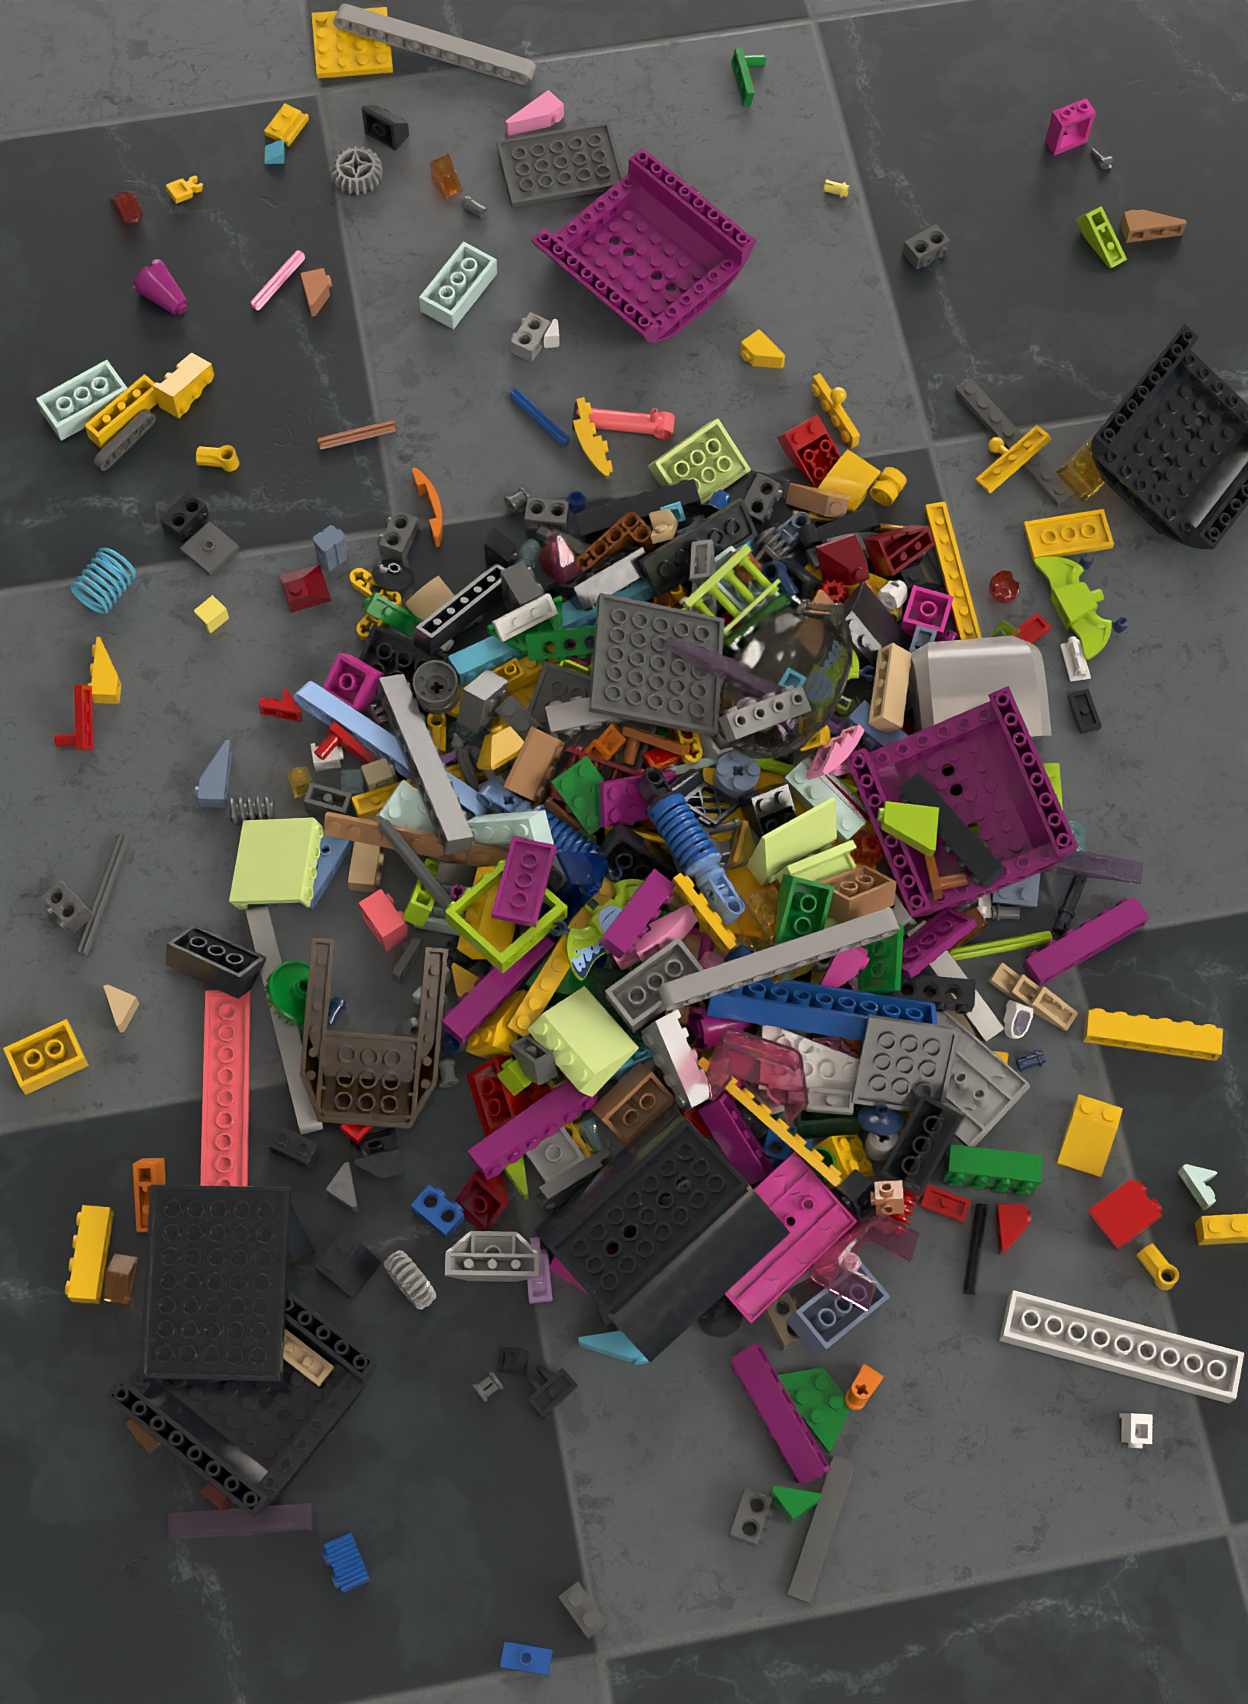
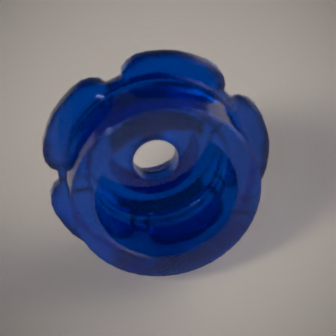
M573 491L567 497L566 502H569L571 510H582L585 507L586 497L579 491Z
M446 1032L441 1037L440 1047H442V1051L445 1053H454L459 1050L460 1042L449 1032Z

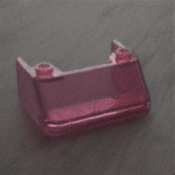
M728 1027L723 1030L719 1035L707 1070L709 1099L714 1101L732 1080V1076L766 1087L767 1095L773 1103L784 1106L786 1124L790 1125L809 1103L803 1058L800 1052L793 1047Z
M879 1214L856 1222L814 1263L811 1277L818 1284L868 1311L877 1282L858 1272L861 1260L857 1254L871 1240L910 1262L914 1255L919 1232L885 1214Z

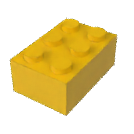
M67 1019L3 1048L19 1086L25 1095L89 1066Z

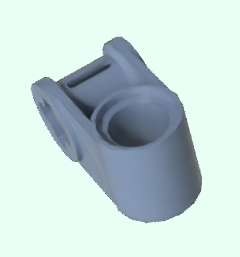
M797 512L774 531L773 535L780 534L778 541H786L783 545L784 548L790 546L791 550L799 542L797 531L800 526L796 524L801 523L805 525L810 523V517L806 513Z

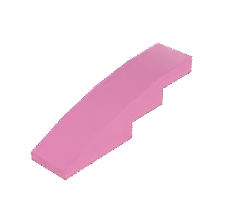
M860 724L842 730L840 736L831 738L829 744L819 747L806 775L808 780L826 775L837 768L850 755L864 732Z

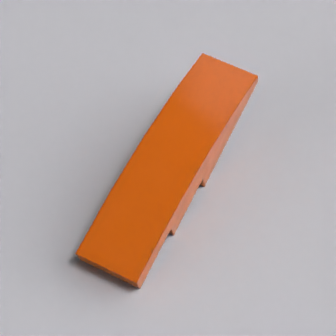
M613 723L598 739L593 740L584 752L609 761L627 742L628 737L621 735L622 730ZM600 764L598 771H599L604 765Z

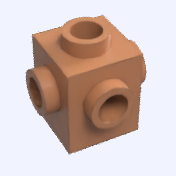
M902 1180L874 1182L875 1191H870L871 1205H876V1215L904 1213Z

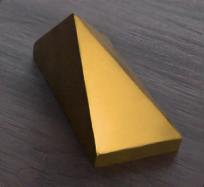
M743 820L737 827L727 864L728 868H733L750 859L755 851L748 821Z

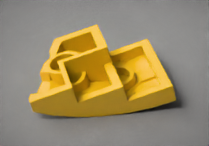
M847 449L827 474L818 489L850 495L847 511L854 512L865 500L869 487L880 476L881 471Z

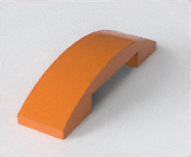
M415 467L412 468L413 481L418 496L427 494L434 515V519L429 520L430 532L435 547H439L443 536L440 500L430 480Z

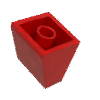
M1133 1178L1088 1210L1089 1214L1118 1250L1163 1217L1160 1213L1163 1210L1155 1198L1150 1201L1145 1194L1148 1191L1140 1180L1135 1182Z

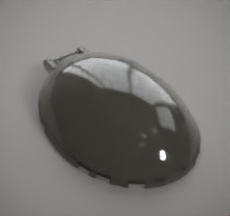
M802 599L797 611L787 608L775 616L770 614L759 624L760 628L753 636L749 634L745 639L747 644L741 652L737 651L724 678L720 692L721 707L719 709V716H724L725 710L735 707L745 697L763 699L762 696L772 692L775 695L781 694L782 692L777 689V685L788 667L807 678L802 687L811 711L778 723L769 731L755 732L731 741L729 744L733 749L742 755L756 759H773L786 756L808 744L828 724L843 696L853 656L852 635L849 624L843 616V603L825 604ZM809 611L827 612L831 614L813 613Z

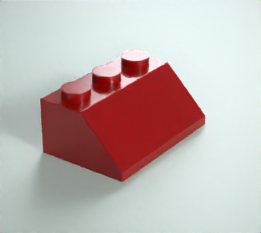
M496 1056L466 1075L485 1137H488L530 1107L525 1088L513 1096L497 1076L503 1070L502 1064L511 1057L515 1060L513 1056Z

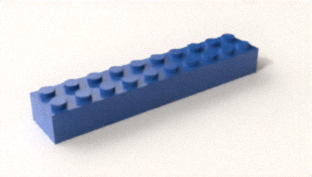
M769 977L707 998V1016L718 1019H731L738 1022L756 1023L761 1026L768 1025L782 1029L799 1030L805 1033L824 1034L829 1037L848 1038L850 1040L863 1041L868 1014L937 1025L935 1003Z

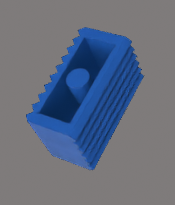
M352 1533L324 1544L326 1551L322 1552L326 1565H332L335 1574L331 1575L336 1589L341 1588L344 1593L370 1581Z

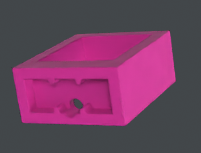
M1087 98L1053 111L1045 138V143L1053 155L1088 142L1096 112Z

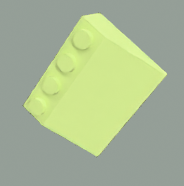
M719 419L707 423L648 465L649 470L661 487L671 486L682 480L694 479L701 504L710 500L714 492H717L719 489L724 490L751 470Z
M834 797L762 836L746 865L761 887L768 883L770 885L774 884L777 878L776 874L786 866L833 848L832 845L837 838L836 800Z
M585 986L544 1012L528 1028V1031L535 1040L554 1054L555 1063L580 1092L591 1097L598 1092L639 1048Z

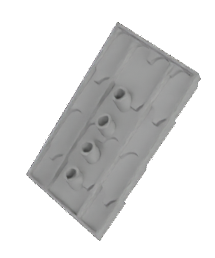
M947 1011L936 1012L937 1025L955 1027L960 1030L945 1103L967 1114L955 1138L964 1146L975 1147L1030 1088V1085Z

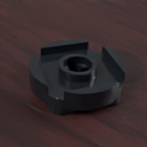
M724 1294L697 1319V1322L705 1334L711 1337L727 1338L740 1328L743 1314ZM723 1309L725 1311V1319H715V1310Z

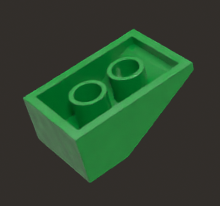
M783 873L777 900L775 943L782 944L824 930L834 886Z

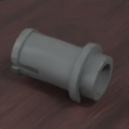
M466 196L461 203L464 211L468 210L480 219L483 218L486 213L485 211H487V207L474 201L472 196Z
M996 904L991 907V919L996 921L1000 919H1019V906H1000Z

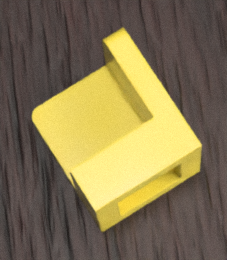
M213 595L194 610L195 614L205 623L209 633H212L229 619L227 609Z

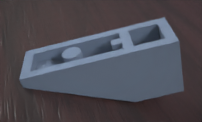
M225 740L200 777L199 786L195 787V799H198L200 807L227 808L233 751L230 740Z

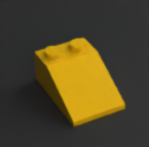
M526 990L515 991L467 1040L466 1052L486 1060H491L496 1056L514 1055L509 1044L517 1041L518 1034L506 1026L525 997Z
M1079 1094L1072 1107L1056 1164L1101 1178L1123 1108Z

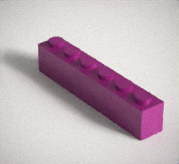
M1135 896L1129 900L1124 898L1112 910L1107 908L1100 912L1095 920L1088 919L1076 931L1071 929L1061 936L1062 939L1057 942L1055 940L1048 942L1040 952L1035 950L1025 957L1026 960L1022 967L1031 980L1040 987L1143 927L1150 917Z
M545 936L503 974L492 965L489 969L490 973L485 978L483 976L480 977L474 984L475 988L470 993H464L458 1000L459 1004L454 1009L450 1008L445 1012L442 1017L443 1028L463 1045L538 969L554 949L555 943Z
M569 1079L469 1149L468 1154L471 1161L486 1180L499 1175L505 1167L517 1162L522 1155L538 1147L540 1142L547 1137L555 1135L561 1127L573 1122L583 1111L591 1109L598 1101L597 1095L595 1094L593 1097L580 1092Z
M753 1344L730 1358L733 1363L731 1365L733 1372L737 1377H741L746 1395L752 1398L756 1404L755 1411L761 1419L765 1420L768 1426L767 1432L771 1439L776 1440L779 1445V1454L785 1462L789 1463L792 1469L790 1472L795 1482L800 1483L801 1486L807 1485L829 1472L831 1468L761 1344Z

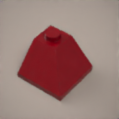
M854 533L816 546L823 584L825 580L832 582L835 578L836 583L843 581L844 586H852L870 579L867 560Z
M320 565L280 576L291 613L331 602Z
M478 1170L471 1176L455 1199V1202L464 1209V1216L479 1231H489L509 1204L505 1180L500 1175L486 1180Z

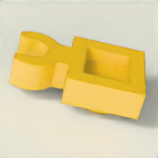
M192 176L187 182L182 178L167 184L166 191L177 204L192 198L193 192H201L203 184L196 185L197 176Z

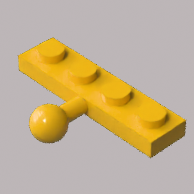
M821 373L813 376L811 385L813 395L819 398L823 410L830 415L833 426L837 427L841 432L842 440L848 443L851 449L858 446L860 434L841 406V403L846 399V391L841 387L831 390Z
M1036 425L1009 450L1004 447V441L1001 438H992L988 443L989 450L992 453H1000L1002 456L976 478L977 483L987 492L992 493L1052 440L1050 435Z

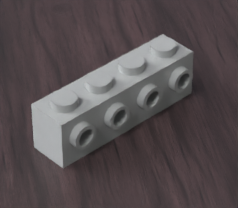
M790 685L781 689L782 693L779 695H775L772 692L762 696L763 701L758 703L756 699L743 703L744 708L738 710L735 706L725 710V715L718 719L727 742L729 743L811 711L803 687L800 686L794 689V686Z

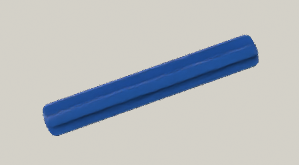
M518 389L510 392V399L561 446L569 443L570 437Z

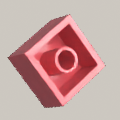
M382 889L359 902L362 919L385 952L408 939L407 930L409 928L406 924L407 921L402 919L403 912L401 910L397 912L395 909L393 898L389 893L385 895Z

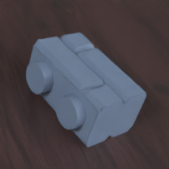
M332 525L324 529L323 533L320 532L313 537L317 560L329 572L337 567V564L340 565L347 560L346 551L348 550L344 542L346 536L340 529L337 530Z

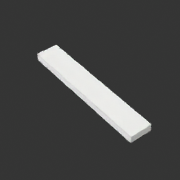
M924 920L922 923H920L915 928L910 930L907 933V935L911 936L914 932H916L923 925H925L926 921ZM947 950L929 964L937 976L968 979ZM975 989V1006L972 1012H968L966 1015L987 1042L1002 1031L1004 1027Z

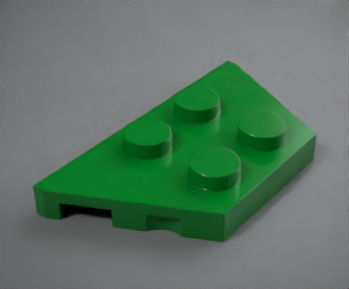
M562 596L552 599L558 614L509 638L503 643L524 656L528 654L525 635L562 629ZM488 625L487 631L499 639L494 625ZM548 641L546 646L553 644V642Z
M823 1367L778 1375L803 1421L829 1453L850 1412V1408L845 1403V1395Z

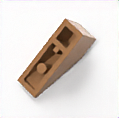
M1144 209L1124 212L1120 223L1126 243L1183 235L1187 224L1186 220Z
M790 483L786 504L823 516L840 519L846 516L850 495Z

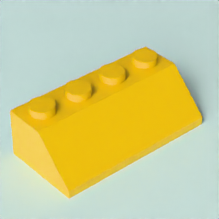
M495 866L477 867L472 888L484 874L492 872ZM499 881L466 910L464 920L496 950L502 953L512 943L516 923L491 918L500 884ZM460 935L457 946L459 951L471 959H486Z

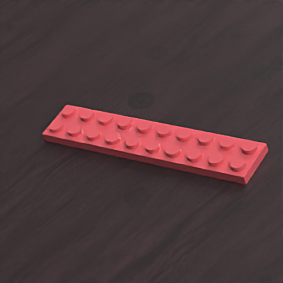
M220 990L205 991L200 1186H248L251 990L239 999Z

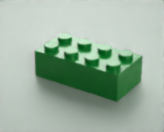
M951 1144L944 1156L943 1183H948L951 1187L967 1185L971 1186L974 1190L991 1188L998 1193L1015 1191L1018 1195L1029 1196L1034 1194L1041 1183L1043 1155Z

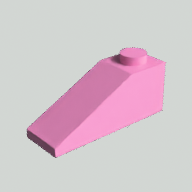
M549 90L505 121L506 134L509 136L550 127L564 117V104Z

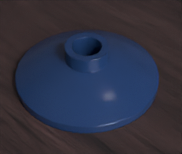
M866 1105L858 1113L859 1124L866 1131L876 1135L895 1134L904 1125L902 1113L899 1110L889 1109L884 1105L877 1107Z

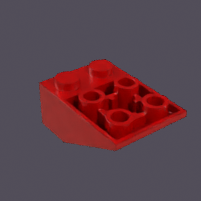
M818 414L806 419L777 437L787 457L813 488L822 483L833 466L841 458Z

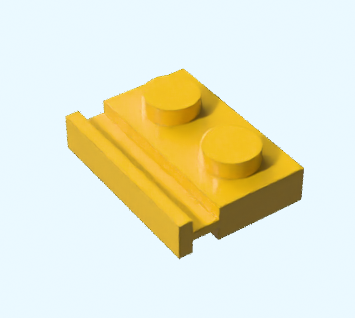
M284 104L264 130L265 136L276 141L283 140L286 146L289 147L308 122L309 116L308 114H302L298 109Z

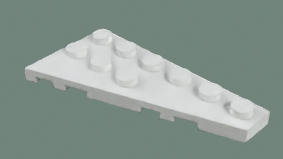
M768 1025L762 1026L758 1088L762 1090L802 1092V1089H808L809 1087L853 1091L859 1059L786 1029Z

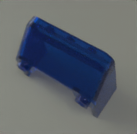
M557 852L555 854L567 879L564 885L554 894L568 906L567 918L563 920L566 925L602 887L609 864L603 853ZM542 903L538 921L552 909L546 903ZM518 924L522 934L531 928V926Z

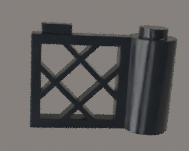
M689 769L670 785L673 791L681 790L683 792V796L688 803L687 805L690 806V811L694 812L699 823L708 828L712 827L715 829L740 808L739 801L704 781L703 775L696 769ZM707 791L713 796H702V792ZM689 803H699L700 807H693ZM704 803H715V807H705ZM719 803H727L730 807H720ZM706 813H717L718 817L714 820Z

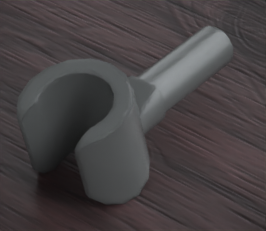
M1094 148L1091 149L1090 152L1098 159L1102 170L1112 168L1110 163H1113V159L1111 156L1104 158Z

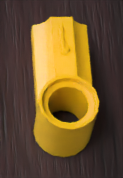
M224 445L220 448L199 446L197 448V465L222 467L228 472L236 470L239 466L237 454L232 446Z
M429 713L427 725L432 734L433 744L438 747L439 755L446 754L445 714ZM436 721L441 722L438 726L433 725Z
M1153 1243L1146 1246L1136 1255L1154 1278V1283L1159 1289L1169 1290L1175 1285L1179 1278L1177 1268L1167 1262ZM1161 1274H1169L1172 1278V1281H1164L1161 1277Z

